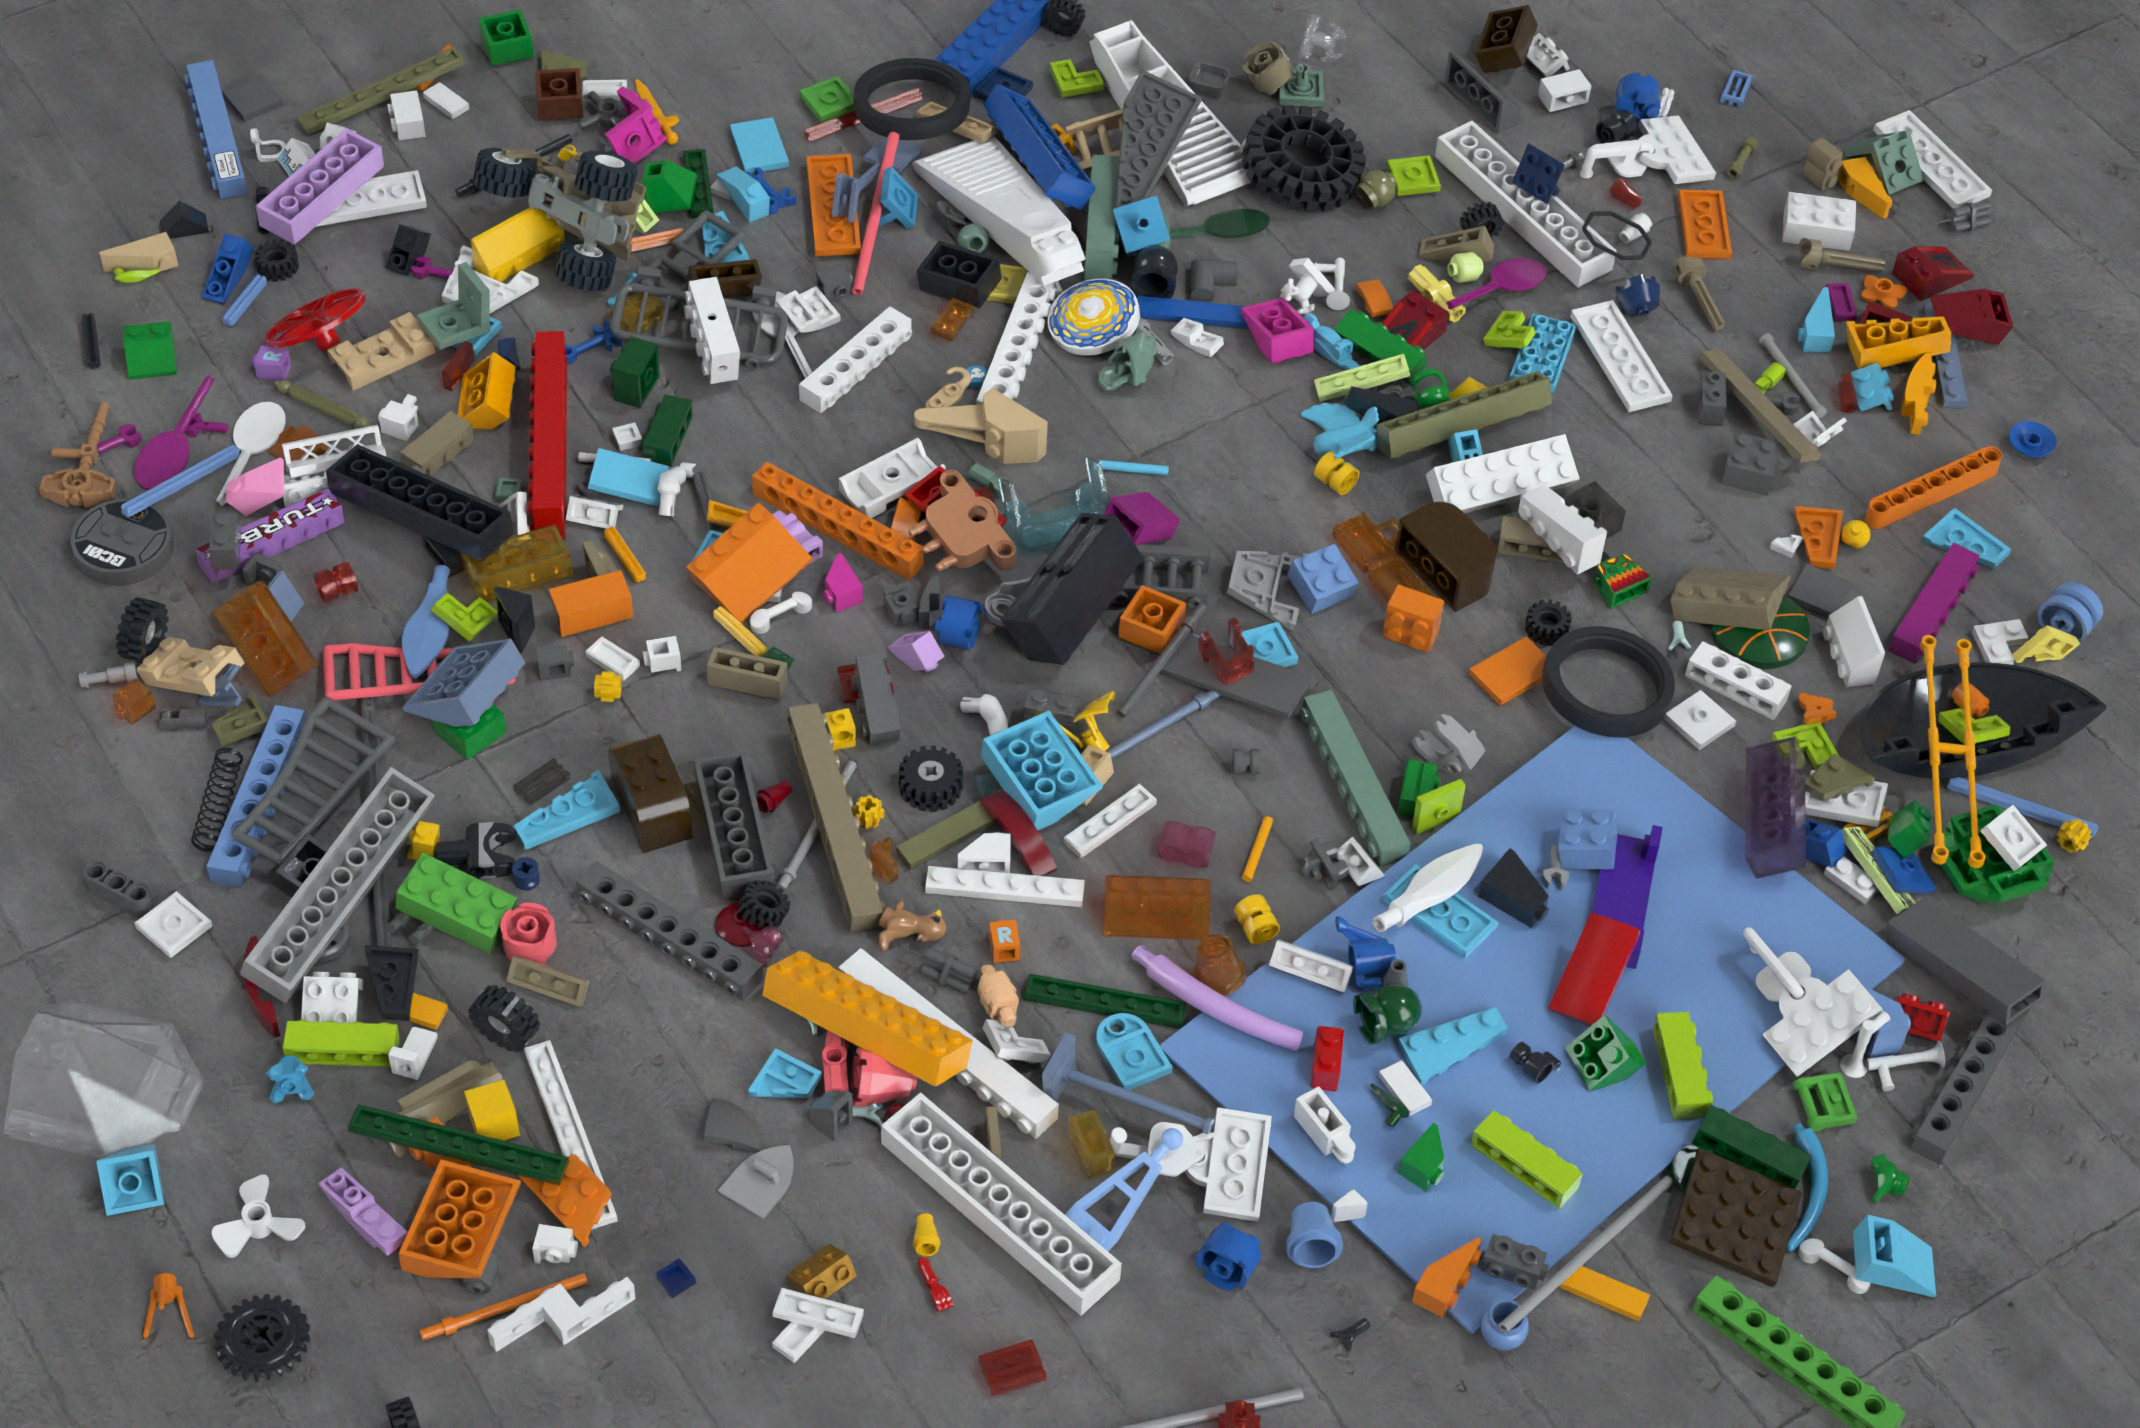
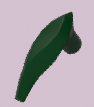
M1375 1084L1370 1085L1376 1095L1383 1100L1385 1106L1392 1112L1385 1120L1388 1126L1394 1128L1401 1118L1408 1117L1407 1110L1397 1100Z

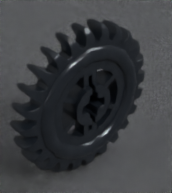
M265 1294L263 1299H259L258 1295H254L251 1302L246 1298L242 1299V1306L232 1305L233 1313H224L223 1318L225 1321H220L217 1324L219 1331L214 1333V1339L216 1340L214 1349L218 1352L217 1359L220 1362L223 1361L225 1370L232 1366L231 1372L234 1377L242 1370L244 1381L247 1380L251 1372L256 1382L259 1381L261 1373H264L267 1380L270 1381L272 1370H275L282 1377L281 1366L283 1365L292 1371L291 1359L301 1362V1355L298 1351L307 1352V1346L302 1341L310 1342L311 1340L310 1335L307 1333L310 1331V1325L306 1323V1314L301 1313L300 1306H292L291 1299H286L282 1302L281 1295H276L273 1300L270 1299L269 1294ZM266 1319V1321L256 1322V1320ZM272 1320L280 1324L282 1328L274 1330L271 1325ZM246 1328L248 1335L241 1337L243 1330ZM282 1336L281 1341L277 1343V1339ZM242 1344L250 1345L252 1352L244 1348Z

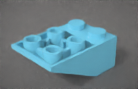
M1867 1215L1853 1231L1856 1280L1935 1297L1936 1288L1932 1247L1893 1220Z

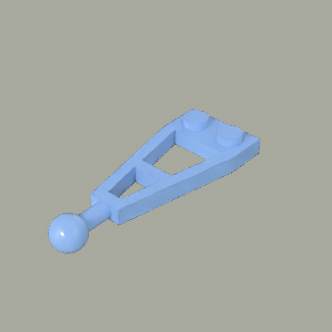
M1175 1128L1165 1130L1161 1136V1144L1150 1156L1145 1151L1077 1201L1065 1216L1105 1250L1109 1251L1120 1239L1162 1170L1158 1162L1169 1150H1177L1181 1147L1183 1143L1182 1133ZM1146 1165L1150 1169L1135 1191L1124 1180ZM1116 1187L1130 1201L1111 1232H1109L1085 1210Z

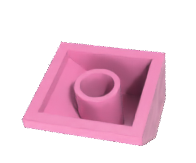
M280 457L226 483V502L244 516H248L283 497L284 460Z

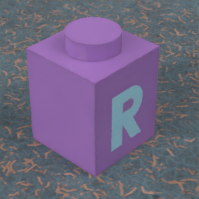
M261 345L258 353L252 359V368L255 369L257 379L270 381L286 379L291 368L288 349L271 348Z

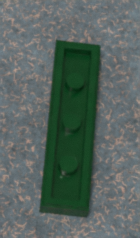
M705 149L683 151L685 169L697 174L690 209L691 218H697L705 210L714 214Z

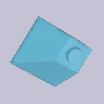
M155 1143L127 1148L96 1160L107 1216L164 1205L161 1173Z

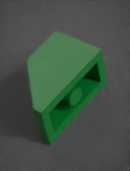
M1432 1123L1402 1157L1398 1173L1425 1192L1432 1184L1437 1185L1444 1175L1442 1169L1445 1158L1438 1125Z

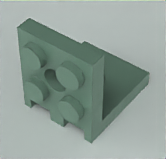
M1909 130L1880 134L1844 148L1846 157L1872 154L1879 180L1882 182L1887 195L1924 181ZM1896 161H1898L1901 165V169L1899 172H1897L1895 169Z
M467 262L458 264V300L417 314V322L439 350L490 332V290Z

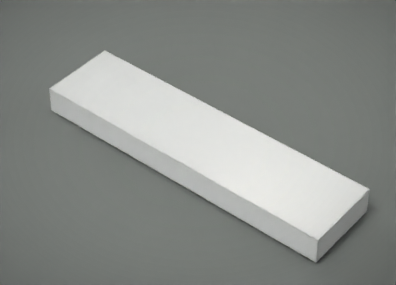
M1138 784L1063 838V843L1081 859L1157 804V799L1143 786Z

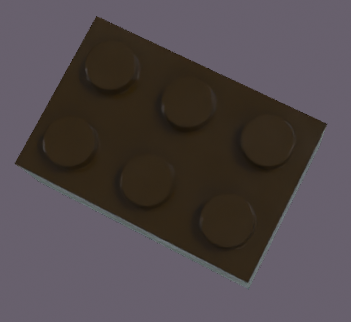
M1529 5L1489 12L1474 52L1483 73L1498 72L1510 68L1516 69L1524 65L1538 26Z

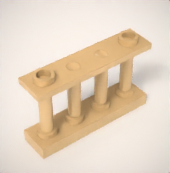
M1123 109L1083 122H1075L1066 127L1067 133L1071 136L1072 140H1077L1083 160L1078 164L1090 180L1092 158L1085 137L1098 134L1104 155L1119 156L1120 150L1112 151L1107 131L1120 127V131L1122 130Z

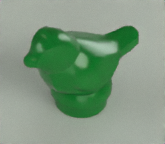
M1885 1153L1874 1156L1871 1166L1875 1172L1877 1192L1872 1202L1877 1203L1882 1196L1890 1192L1894 1196L1899 1195L1903 1197L1907 1190L1910 1176L1904 1174V1171H1898L1896 1165L1886 1159Z

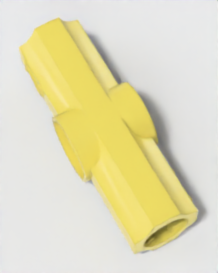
M1421 264L1415 266L1409 273L1408 279L1424 297L1449 312V321L1455 323L1465 314L1466 308L1463 305L1448 309L1447 302L1455 299V297L1452 295L1451 287L1447 281H1438Z

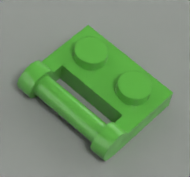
M1841 1072L1800 1078L1793 1082V1088L1799 1094L1808 1117V1128H1812L1814 1132H1819L1824 1128L1856 1124L1858 1117ZM1809 1090H1816L1825 1114L1824 1116L1818 1115Z

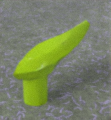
M117 267L114 270L116 275L114 279L121 283H136L159 273V269L125 272L121 267Z

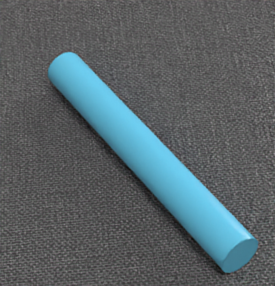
M1097 460V469L1168 476L1169 466Z

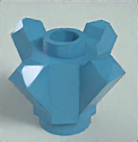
M292 1055L285 1056L280 1059L278 1064L272 1066L265 1073L272 1081H276L269 1096L273 1103L282 1101L287 1094L297 1093L304 1100H310L313 1097L314 1091L304 1076L308 1067L303 1065L297 1057Z

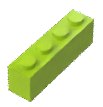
M1689 1011L1657 1013L1653 1032L1673 1118H1704L1709 1106L1713 1105V1095L1711 1090H1707V1070L1701 1065L1702 1049L1700 1044H1696L1695 1022H1691Z
M287 1021L283 1052L284 1056L292 1055L297 1057L302 1064L391 1067L389 1053L392 1046L399 1048L400 1036L397 1024L386 1022L369 1024L362 1022Z
M1493 1110L1474 1130L1471 1141L1473 1148L1558 1209L1578 1190L1583 1173L1574 1164L1568 1163L1559 1157L1553 1149L1545 1147L1535 1140L1529 1132L1523 1131L1514 1125L1508 1117L1500 1115Z

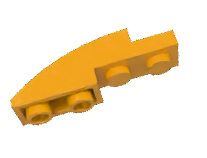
M1928 352L1919 359L1912 369L1901 403L1900 416L1910 417V434L1920 435L1922 427L1927 425L1928 412H1925L1930 394L1934 393L1936 388V379H1932L1935 373V363H1932L1931 353Z

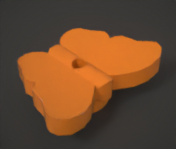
M1803 692L1799 694L1798 703L1805 710L1804 723L1820 722L1822 724L1836 719L1837 712L1833 710L1834 702L1832 699L1822 696L1817 697L1816 695H1809Z

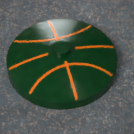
M1784 595L1770 630L1710 624V631L1714 642L1721 651L1737 657L1755 668L1774 669L1791 664L1803 654L1810 636V624L1801 607Z

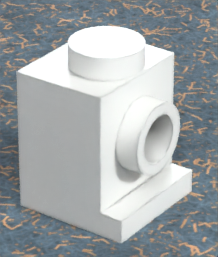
M676 636L646 641L647 651H643V660L645 666H650L651 672L675 668L676 671H681V658Z
M539 1224L532 1248L534 1263L540 1264L541 1259H546L551 1263H569L570 1258H575L578 1241H574L573 1229Z

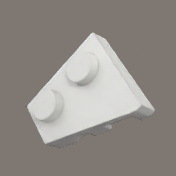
M517 491L499 504V507L511 512L514 534L507 540L508 545L518 546L526 541L530 531L527 524L526 492Z

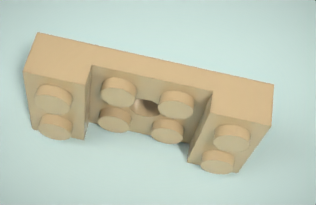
M409 312L391 320L390 328L354 345L347 340L327 349L329 363L331 365H338L345 374L351 390L354 391L434 354L435 346L434 342L418 324L417 319ZM379 353H387V355H385V356H381V355H378V354H379Z
M168 637L159 644V647L151 655L143 660V663L136 671L145 685L212 697L215 694V676L226 664L242 666L244 661L235 647L218 645L212 650L189 647L185 639Z

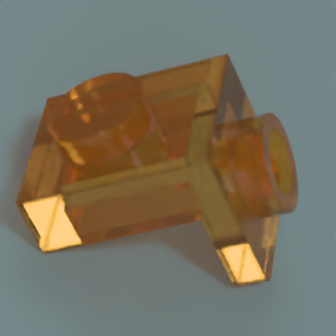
M886 837L871 847L869 858L871 859L875 874L891 884L898 879V862L891 857L892 839Z

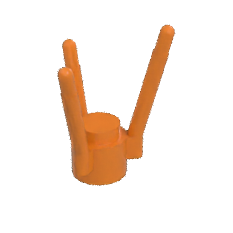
M162 1273L154 1277L153 1290L150 1291V1303L144 1325V1338L149 1336L156 1302H159V1309L162 1310L164 1305L172 1302L174 1298H177L188 1336L191 1339L194 1338L192 1324L183 1298V1287L177 1286V1278L173 1274Z

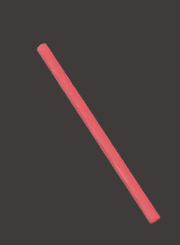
M890 132L888 135L851 290L854 295H862L883 209L880 199L884 170L893 167L900 137L896 132Z

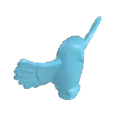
M1322 403L1321 405H1313L1310 409L1301 412L1303 418L1315 422L1325 430V432L1314 438V451L1319 456H1324L1332 451L1336 453L1334 459H1338L1343 455L1362 450L1374 451L1375 448H1379L1377 429L1373 428L1379 421L1377 407L1373 406V408L1368 409L1361 421L1356 416L1355 411L1340 404Z

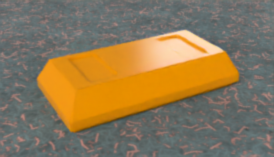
M709 500L707 521L730 528L748 511Z

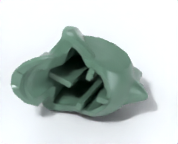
M1141 331L1135 336L1122 339L1117 345L1115 352L1109 358L1110 366L1103 367L1099 374V386L1104 391H1112L1124 383L1132 384L1133 386L1145 384L1146 374L1152 367L1154 356L1158 353V349L1153 347L1156 337H1146L1145 332Z

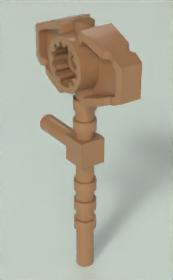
M101 402L96 418L93 420L90 434L87 438V444H82L81 449L52 448V457L80 459L77 470L70 468L57 471L53 475L43 476L39 487L41 497L50 499L52 502L65 507L72 505L77 507L84 506V508L114 499L117 490L116 480L91 469L92 465H96L99 456L97 444L100 442V437L106 423L105 419L109 409L107 402Z

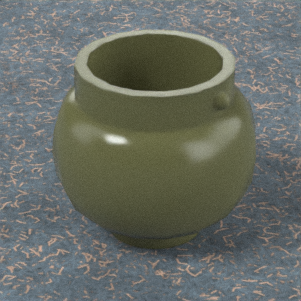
M1375 169L1363 175L1355 190L1361 202L1368 209L1373 210L1376 207L1386 206L1393 200L1397 184L1394 177L1388 171L1383 172L1382 170Z

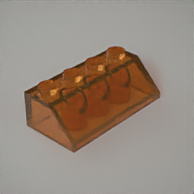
M264 581L248 586L212 612L269 697L320 665Z
M1124 875L1105 876L1104 936L1209 940L1211 879Z

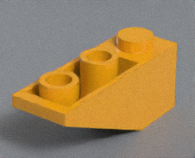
M1866 157L1842 161L1837 177L1845 193L1882 219L1887 218L1889 209L1892 206L1891 197L1885 192L1882 182L1877 178L1873 166L1869 164Z

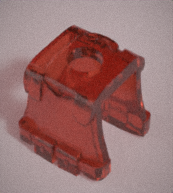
M1236 618L1228 621L1229 643L1238 656L1225 662L1208 631L1202 633L1198 639V649L1201 657L1205 662L1211 663L1216 670V677L1224 685L1231 684L1249 675L1254 670V648L1252 644L1248 646L1242 636V628Z

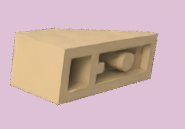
M166 232L99 252L104 272H114L117 267H121L125 272L159 269V272L178 266L175 249Z

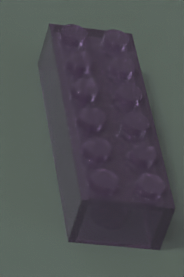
M1795 736L1746 748L1745 859L1756 879L1806 868L1805 756Z

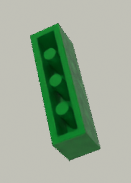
M1350 309L1334 329L1342 339H1349L1353 342V350L1373 362L1404 354L1410 376L1402 378V380L1412 385V378L1415 374L1422 371L1428 364L1423 349L1417 345H1409L1399 334H1391L1383 324L1379 322L1373 323L1361 311L1357 313Z

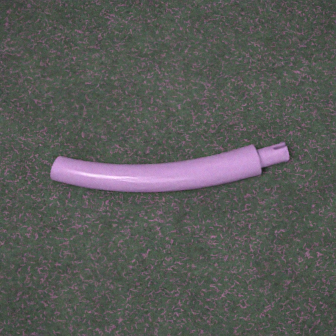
M1143 945L1138 946L1133 951L1132 959L1147 969L1148 977L1186 1003L1244 1033L1277 1046L1298 1051L1303 1035L1301 1030L1272 1020L1232 1001L1185 972L1166 956L1161 954L1156 956Z

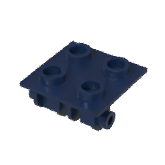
M1528 143L1512 183L1548 205L1551 197H1556L1560 192L1557 183L1565 164Z

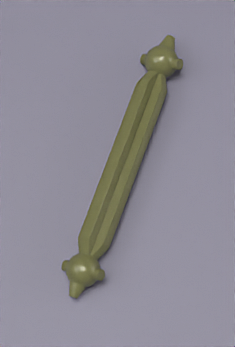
M276 380L274 382L281 393H289L292 398L348 425H354L357 429L372 426L366 417H358L354 411L299 385H293L289 380Z

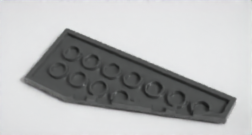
M1141 70L1123 106L1115 208L1150 198L1202 101V97L1145 70Z

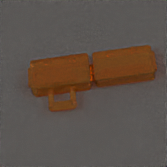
M1363 512L1333 527L1332 536L1337 541V545L1345 550L1350 556L1351 561L1356 563L1363 573H1368V578L1373 583V587L1378 589L1386 598L1387 604L1398 584L1433 596L1430 589L1401 556L1396 557L1397 551L1392 544L1396 543L1397 536L1387 539L1380 531L1391 526L1397 533L1399 521L1393 517L1375 525Z

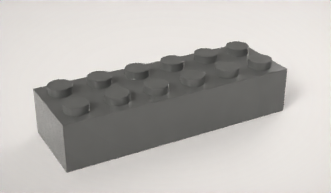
M745 750L694 759L695 779L722 900L742 897L749 884L755 883L760 880L761 884L763 881H768V885L771 886L774 883V872Z

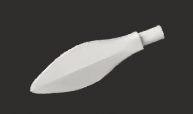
M1473 844L1447 853L1420 869L1404 893L1390 903L1389 909L1373 918L1372 924L1375 930L1384 932L1393 925L1402 927L1415 914L1439 904L1457 893L1474 873L1482 856V844Z

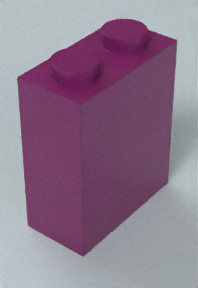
M1149 492L1111 497L1103 514L1117 516L1135 545L1171 539L1181 520Z

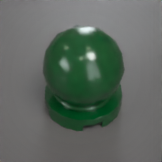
M1387 983L1378 988L1373 995L1368 991H1364L1353 998L1354 1014L1359 1013L1363 1026H1360L1359 1029L1366 1041L1371 1045L1386 1041L1387 1034L1399 1036L1408 1033L1416 1027L1422 1013L1418 994L1402 983Z

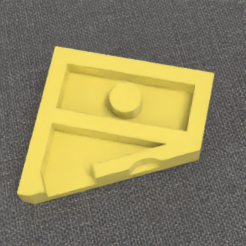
M2046 625L2044 628L2039 629L2036 635L2014 652L2012 656L2017 663H2022L2026 657H2033L2035 662L2047 659L2060 660L2080 645L2076 636Z

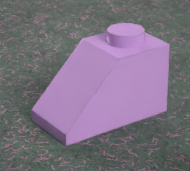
M930 631L905 634L888 646L890 652L914 671H931L938 666L937 662L945 657Z

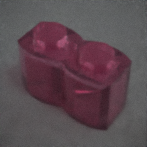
M1165 821L1158 844V857L1170 863L1184 862L1193 868H1206L1209 866L1215 846L1216 832L1205 827H1190L1177 821Z

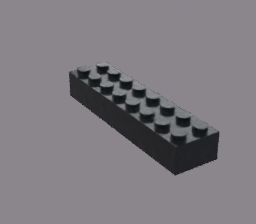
M359 444L355 445L326 470L328 487L333 495L481 562L514 534L510 511Z

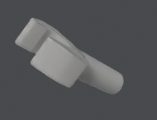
M1559 845L1551 846V865L1549 869L1543 870L1542 882L1547 889L1550 888L1552 878H1557L1560 881V890H1563L1568 884L1569 872L1561 869Z

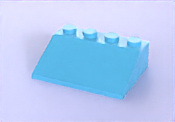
M1050 711L983 739L980 757L1003 790L1020 805L1037 830L1056 823L1103 788L1101 782Z

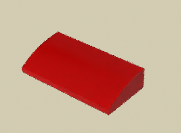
M1590 913L1548 1006V1010L1588 1027L1603 1017L1641 935L1640 929L1602 915Z

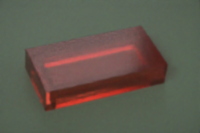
M464 341L443 369L444 389L453 391L462 379L463 374L467 372L475 361L472 343Z

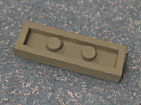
M515 955L512 958L506 982L580 1007L584 1003L590 980Z

